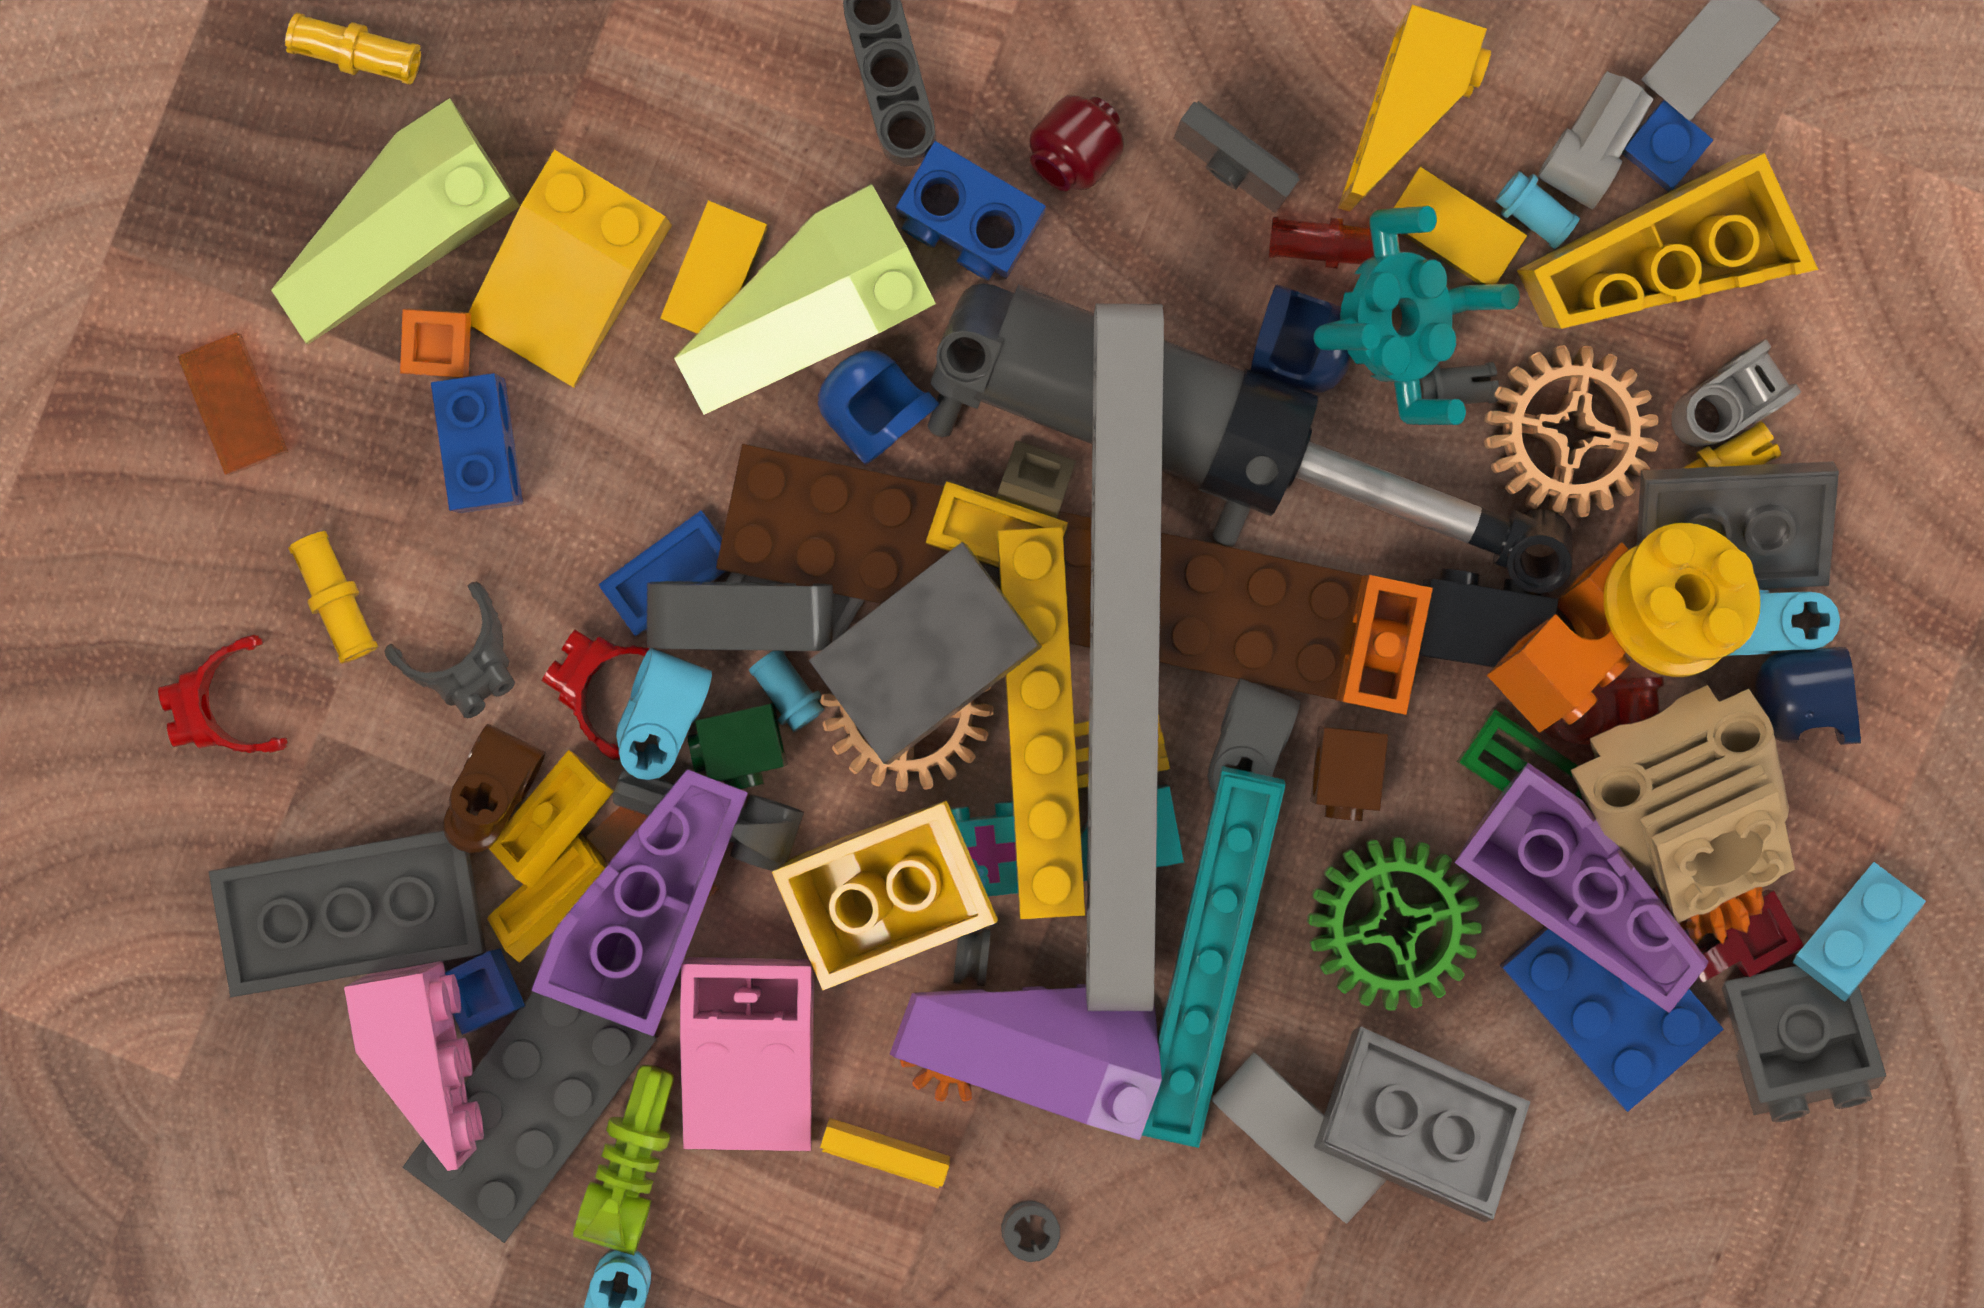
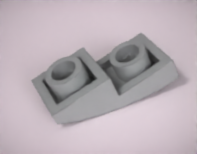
M1711 0L1641 80L1686 119L1691 121L1732 73L1743 64L1781 18L1760 0Z

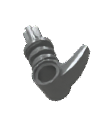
M623 770L619 775L613 793V803L616 806L648 816L674 784L658 778L651 780L638 779L626 770ZM750 794L746 807L743 806L729 840V842L734 843L730 856L742 862L774 871L789 860L804 812L794 807Z

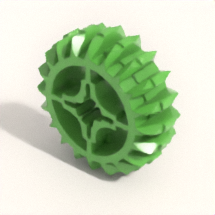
M1393 837L1390 842L1389 856L1384 857L1379 842L1371 839L1366 842L1369 861L1362 863L1359 856L1353 850L1348 849L1343 853V858L1352 869L1351 872L1344 876L1332 866H1328L1325 869V876L1338 885L1333 894L1320 888L1313 890L1312 897L1320 903L1329 905L1327 914L1314 912L1307 915V922L1311 926L1327 927V934L1311 939L1309 942L1310 947L1313 951L1333 950L1334 953L1325 958L1319 967L1326 975L1335 973L1342 967L1346 969L1336 985L1342 993L1346 994L1359 981L1363 982L1358 998L1361 1004L1369 1006L1374 1001L1378 989L1383 990L1382 1001L1384 1007L1387 1010H1396L1399 1002V991L1405 990L1406 999L1413 1008H1418L1422 1006L1423 999L1419 986L1426 984L1434 996L1441 998L1446 994V991L1438 980V975L1445 971L1451 978L1457 981L1464 977L1465 974L1462 969L1451 963L1456 953L1465 958H1475L1477 950L1466 943L1460 942L1461 934H1479L1482 926L1477 921L1462 920L1461 913L1474 910L1479 906V901L1475 896L1456 898L1455 893L1467 885L1469 878L1462 872L1453 874L1446 880L1443 878L1452 863V859L1448 855H1439L1430 866H1427L1426 862L1430 854V846L1424 842L1419 841L1413 848L1410 858H1406L1405 840L1401 837ZM1401 871L1419 875L1432 886L1440 901L1429 904L1424 902L1418 904L1404 903L1399 895L1398 888L1393 884L1390 872ZM1372 878L1374 903L1371 911L1365 917L1352 921V925L1343 927L1345 911L1351 897L1362 884ZM1388 902L1401 915L1414 917L1409 919L1408 928L1401 927L1405 933L1398 938L1400 945L1395 942L1393 936L1388 932L1375 930L1379 928L1380 919L1387 920L1383 914L1390 909ZM1444 920L1442 937L1436 950L1429 959L1416 968L1415 942L1422 931L1436 926V922ZM1358 943L1364 945L1381 943L1386 945L1390 958L1395 963L1397 974H1380L1362 967L1355 961L1347 946Z

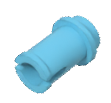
M1518 171L1507 182L1495 199V202L1503 207L1501 215L1505 218L1513 215L1546 240L1549 246L1556 249L1570 235L1579 222L1580 217L1575 213L1572 214L1556 199L1536 184L1538 177L1535 174L1527 177Z
M772 651L749 669L750 674L757 679L780 712L781 716L778 718V722L781 725L788 723L793 732L803 728L824 712L825 709L818 701L821 699V693L819 691L812 693L785 656V651Z

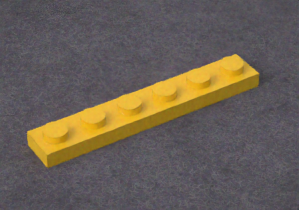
M1063 527L997 531L1000 590L1042 646L1041 649L1005 675L1019 918L1085 916Z

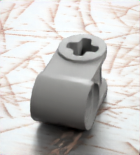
M1767 339L1756 343L1731 359L1717 370L1718 373L1683 395L1676 402L1671 413V423L1676 436L1683 443L1692 447H1707L1729 439L1751 423L1758 422L1775 412L1801 393L1797 384H1788L1768 354L1771 345ZM1700 400L1712 403L1718 411L1719 424L1713 433L1704 431L1696 422L1695 408Z

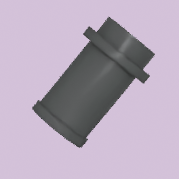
M1488 362L1484 365L1440 368L1437 365L1429 374L1420 379L1422 399H1459L1464 404L1497 403L1498 399L1495 397V392L1499 387V380L1491 381V377L1498 374L1496 366L1493 362Z

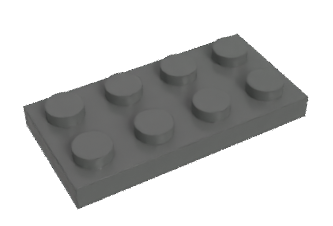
M444 830L208 871L230 998L480 955L486 952L470 855L468 852L458 850L451 845L444 835Z
M532 992L524 1003L526 1007L518 1011L476 1067L472 1076L465 1082L468 1103L477 1101L482 1115L484 1136L483 1140L475 1141L477 1150L458 1169L447 1171L426 1142L422 1140L402 1168L505 1243L659 1036L656 1033L654 1036Z

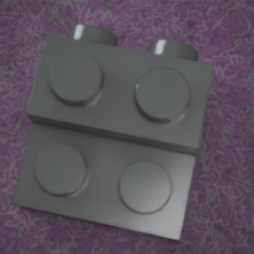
M1798 966L1724 982L1722 991L1739 1046L1736 1057L1753 1115L1770 1112L1772 1122H1786L1809 1114V1103L1832 1099L1836 1109H1844L1864 1104L1873 1099L1870 1090L1879 1088L1886 1077V1073L1859 986L1844 1002Z

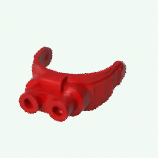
M575 629L561 649V651L568 655L563 664L555 660L541 681L560 693L558 701L573 711V715L577 717L580 724V729L583 730L588 740L596 744L605 756L618 761L620 759L618 746L602 738L589 721L587 714V691L593 676L606 662L626 654L645 656L650 648L638 647L636 645L630 647L616 646L600 636L593 641Z
M259 635L246 636L236 640L235 643L229 646H223L213 655H210L209 659L202 666H199L198 669L180 674L179 682L158 688L162 709L165 712L172 710L174 721L167 723L168 737L173 747L195 743L199 749L218 745L231 748L233 751L254 753L256 751L272 753L284 750L287 747V738L279 739L273 737L268 742L260 744L239 741L231 737L217 724L210 709L209 687L215 670L232 654L244 649L251 651L257 646L263 645L262 638H259Z

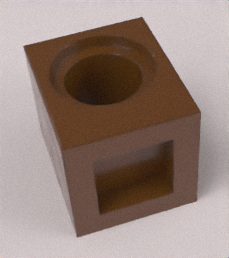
M1318 726L1310 802L1317 805H1325L1324 817L1363 821L1364 810L1380 811L1388 734Z

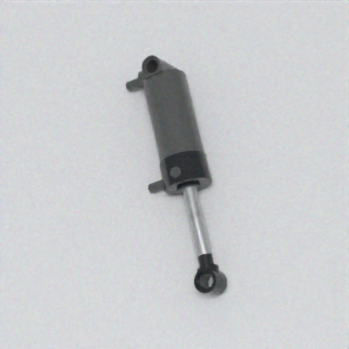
M985 283L972 285L966 289L955 306L937 348V364L931 378V385L939 392L937 401L940 404L933 410L928 422L930 432L938 437L950 436L962 404L978 409L980 402L1092 444L1094 313L1019 284L1015 293ZM1164 340L1162 471L1199 485L1198 490L1227 500L1212 533L1214 540L1218 544L1228 547L1236 544L1250 509L1272 516L1280 504L1286 489H1289L1294 479L1298 478L1494 554L1493 564L1508 569L1509 576L1514 583L1525 591L1538 594L1552 592L1561 587L1569 578L1572 569L1573 537L1570 525L1560 514L1553 510L1538 508L1524 513L1514 510L1509 517H1505L1310 442L1312 428L1310 427L1318 403L1317 395L1247 368L1244 371ZM1542 544L1551 547L1555 551L1548 556L1537 557L1532 556L1525 550L1532 545Z

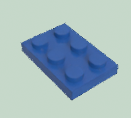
M1546 926L1500 964V967L1627 1112L1724 1030L1690 989H1688L1672 1011L1668 1013Z

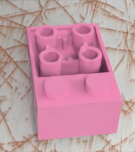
M687 957L682 963L680 1045L683 1149L811 1151L814 969L809 959Z
M443 961L367 974L344 987L355 1052L447 1171L456 1170L477 1150L475 1141L483 1140L484 1136L480 1107L477 1101L468 1103L464 1077L472 1076V1060L466 1038L457 1039L453 1014L460 1013L461 1011L460 992L454 974L445 975Z

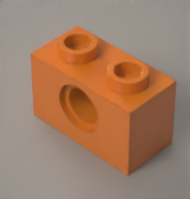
M1373 575L1362 576L1353 617L1356 627L1350 655H1345L1336 701L1398 714H1407L1433 588Z

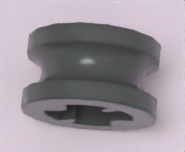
M982 929L980 934L973 935L969 933L958 938L953 983L961 984L965 978H973L977 982V986H985L991 929Z
M1021 1201L1013 1205L1005 1213L1001 1223V1233L1008 1250L1016 1258L1027 1262H1035L1049 1257L1057 1248L1060 1239V1226L1053 1212L1044 1204L1036 1201ZM1030 1215L1042 1217L1040 1226L1047 1234L1045 1240L1039 1245L1034 1240H1031V1247L1019 1245L1021 1235L1015 1228L1016 1223L1023 1217L1030 1223Z

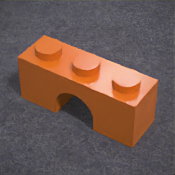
M1622 542L1586 567L1558 597L1557 607L1570 620L1576 634L1555 614L1523 636L1487 674V677L1539 733L1561 718L1568 725L1577 721L1597 702L1598 698L1591 692L1597 684L1602 688L1607 686L1631 663L1624 655L1626 652L1611 632L1605 615L1603 598L1604 586L1610 569L1618 558L1629 550Z

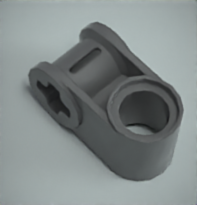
M1242 678L1238 680L1228 703L1220 729L1221 734L1208 768L1207 778L1214 794L1221 766H1237L1241 757L1247 760V772L1272 777L1279 755L1285 748L1300 707L1299 699Z

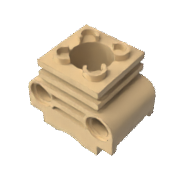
M1708 685L1678 698L1667 709L1649 719L1632 724L1619 725L1590 738L1595 759L1571 769L1573 779L1579 787L1582 801L1593 813L1604 835L1618 845L1651 888L1657 886L1661 900L1664 905L1668 904L1670 913L1678 923L1697 914L1711 912L1721 903L1756 887L1770 885L1782 875L1795 870L1785 824L1788 818L1789 804L1773 727L1769 717L1749 689L1720 702Z

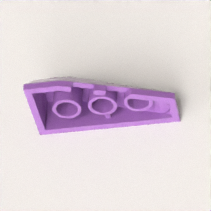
M1527 763L1504 788L1470 834L1455 863L1670 1013L1707 967L1708 960L1618 845L1604 835L1595 820L1596 818L1585 803Z
M686 769L554 929L531 991L654 1036L728 846L734 825L738 820L748 793Z
M1077 984V988L1046 989L1043 986L1023 987V991L986 992L983 989L912 993L890 1051V1055L897 1059L1075 1121L1137 1140L1141 1138L1162 1081L1155 1004L1153 1011H1087L1086 984Z

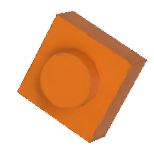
M403 309L400 373L459 378L468 377L471 313Z

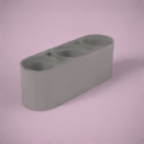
M1255 1052L1211 1098L1217 1107L1346 1224L1387 1181L1380 1176L1314 1148L1324 1114Z

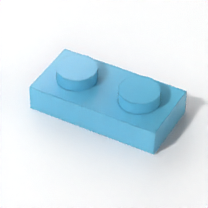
M1873 862L1799 951L1793 963L1846 1002L1922 909L1926 900Z

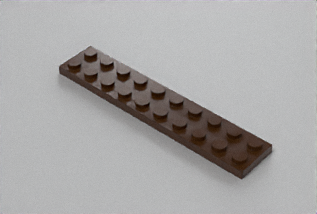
M742 444L716 569L781 583H796V586H813V583L832 584L833 594L882 604L949 552L926 544L944 486ZM1059 511L1057 519L1068 522L1063 536L1069 644L1090 648L1091 517ZM1161 532L1159 663L1235 679L1242 678L1253 683L1336 700L1345 655H1350L1356 627L1353 617L1361 579L1364 575ZM980 562L1000 589L999 568Z

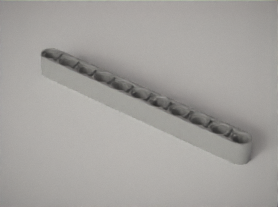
M1096 303L1094 310L1086 939L1087 1011H1153L1164 360V314L1162 304Z

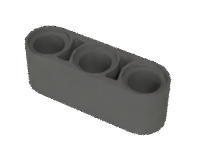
M843 0L846 25L880 147L884 155L894 164L903 167L916 166L923 162L934 141H936L935 125L901 0H885L889 3L891 10L889 16L877 25L862 23L856 17V7L862 0ZM893 57L901 60L908 69L907 76L901 84L895 87L879 85L872 77L874 66L884 58ZM902 119H912L919 122L926 132L922 142L912 149L896 147L889 139L891 127Z
M647 582L646 647L822 651L832 643V584L813 583V586H796V583Z

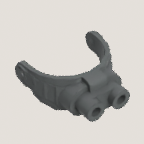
M477 581L471 582L467 586L471 591V596L480 607L482 615L481 632L473 650L460 663L445 671L425 673L412 669L404 659L402 652L392 643L386 646L384 650L386 658L393 666L399 668L404 675L422 687L435 690L447 705H456L463 717L467 719L477 716L484 710L486 706L484 699L489 695L502 696L515 685L514 679L507 670L509 659L503 651L502 624L498 618V613L492 605L488 592Z

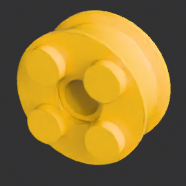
M1673 523L1656 529L1645 537L1639 545L1631 548L1618 558L1610 569L1604 586L1605 615L1611 632L1619 645L1637 663L1665 676L1687 677L1706 671L1722 657L1733 653L1747 642L1755 630L1760 614L1759 586L1749 557L1722 534L1699 524Z

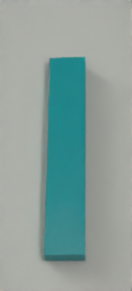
M1221 766L1158 1034L1162 1081L1141 1136L1196 1148L1200 1146L1286 784L1283 779Z

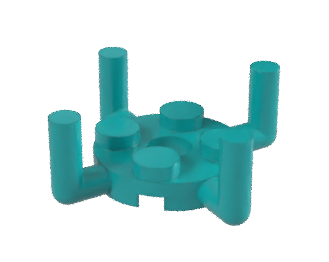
M1430 206L1379 209L1372 213L1369 225L1374 256L1364 261L1354 273L1361 275L1353 292H1345L1340 320L1319 326L1314 332L1313 339L1315 345L1321 350H1347L1356 364H1364L1374 374L1371 377L1376 380L1394 382L1398 413L1404 423L1409 425H1459L1464 421L1466 415L1464 403L1459 399H1422L1420 379L1429 374L1440 361L1450 359L1454 353L1456 335L1452 328V315L1465 311L1514 309L1519 303L1520 294L1514 284L1464 285L1448 290L1446 286L1447 274L1440 262L1427 260L1414 253L1400 252L1397 234L1431 232L1435 228L1437 216L1434 209ZM1397 304L1402 312V324L1398 332L1395 331L1392 324V310Z

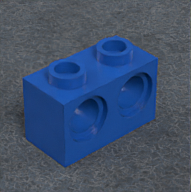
M934 141L896 206L897 215L906 220L901 228L905 233L931 248H934L939 240L961 252L956 260L957 263L988 281L994 272L1007 279L1046 210L1044 204L937 141ZM936 184L950 186L959 197L957 207L951 213L944 216L933 215L922 205V197L925 191ZM992 216L1006 219L1014 230L1012 240L1002 248L995 249L985 246L981 243L976 233L979 224L984 219Z
M492 373L431 382L449 511L467 513L522 505L523 498L505 379Z

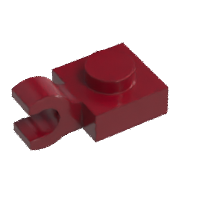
M1774 890L1762 892L1764 900L1762 914L1749 916L1750 925L1748 926L1747 933L1730 928L1726 930L1727 936L1723 944L1716 939L1698 947L1708 960L1707 967L1698 977L1700 982H1705L1734 964H1737L1743 976L1752 977L1804 947Z

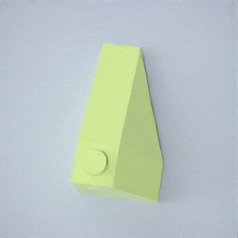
M449 98L393 136L271 291L305 343L310 344L519 208L520 205Z
M872 184L815 212L777 254L771 257L757 271L758 273L675 355L674 359L703 415L877 335L936 304L907 245Z

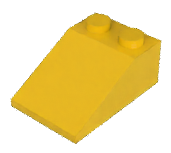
M1413 4L1396 27L1338 206L1339 209L1350 212L1451 110L1462 96L1470 98L1474 87H1480L1491 56V50L1481 47L1487 31L1486 28Z
M554 149L521 204L469 310L471 313V326L575 388L671 229L672 224L663 214Z
M947 800L854 832L794 856L772 871L822 990L977 931L998 921Z

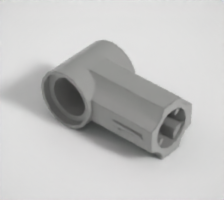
M1608 71L1604 73L1571 130L1566 128L1542 165L1537 177L1593 210L1616 176L1622 164V160L1619 157L1646 115L1653 98L1641 86L1628 78L1612 74Z

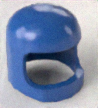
M870 349L856 352L840 362L827 375L818 392V407L821 415L865 465L882 454L940 404L930 392L925 393L918 389L887 354Z

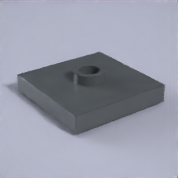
M1194 101L1181 118L1173 139L1206 162V169L1221 182L1235 190L1240 187L1272 212H1277L1300 180L1296 172L1199 101L1197 103Z

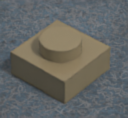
M1016 440L996 498L1057 519L1076 460Z

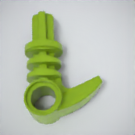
M641 1065L637 1070L624 1116L609 1118L606 1131L610 1137L616 1139L615 1144L605 1143L601 1156L610 1160L609 1165L599 1164L595 1175L596 1179L603 1181V1185L590 1181L574 1227V1238L633 1256L635 1255L652 1201L639 1195L640 1193L650 1194L654 1181L645 1177L646 1172L656 1173L660 1159L651 1155L653 1150L663 1151V1149H666L671 1137L669 1133L660 1129L674 1083V1075L668 1070L658 1066Z

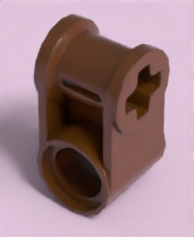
M487 724L478 736L464 768L450 793V806L446 811L443 821L444 835L449 843L458 850L468 853L482 852L491 848L498 840L518 802H522L540 770L546 752L491 724ZM474 810L479 812L477 816L472 815Z

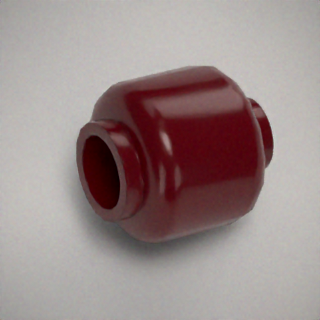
M1065 96L1051 108L1030 134L1029 146L1032 151L1030 156L1032 167L1046 183L1060 191H1068L1070 189L1087 190L1102 178L1123 152L1124 138L1117 126L1120 123L1119 115L1109 103L1099 97H1091L1088 100L1081 96Z

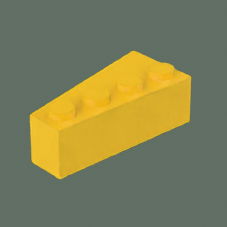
M1765 153L1741 155L1517 269V272L1543 327L1563 329L1641 311L1645 308L1681 302L1706 294L1763 283L1767 280L1798 275L1819 269Z

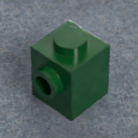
M773 703L695 720L697 733L687 736L695 772L706 770L708 778L716 781L724 780L725 784L737 789L764 784L761 772L788 765L777 713Z

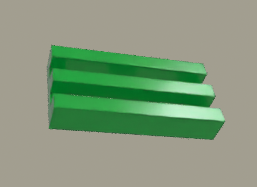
M1491 709L1481 729L1477 730L1470 740L1472 742L1466 751H1463L1456 761L1502 792L1511 781L1478 760L1482 751H1487L1518 773L1525 767L1527 762L1491 739L1497 729H1499L1572 779L1571 769L1578 767L1574 762L1495 709ZM1578 787L1574 795L1582 800Z

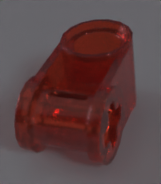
M1648 676L1614 679L1603 688L1597 684L1591 692L1598 700L1587 711V721L1579 731L1574 733L1568 731L1563 725L1562 719L1544 731L1549 737L1558 742L1584 745L1591 744L1590 738L1616 726L1649 719L1660 713L1658 689L1664 686V677Z

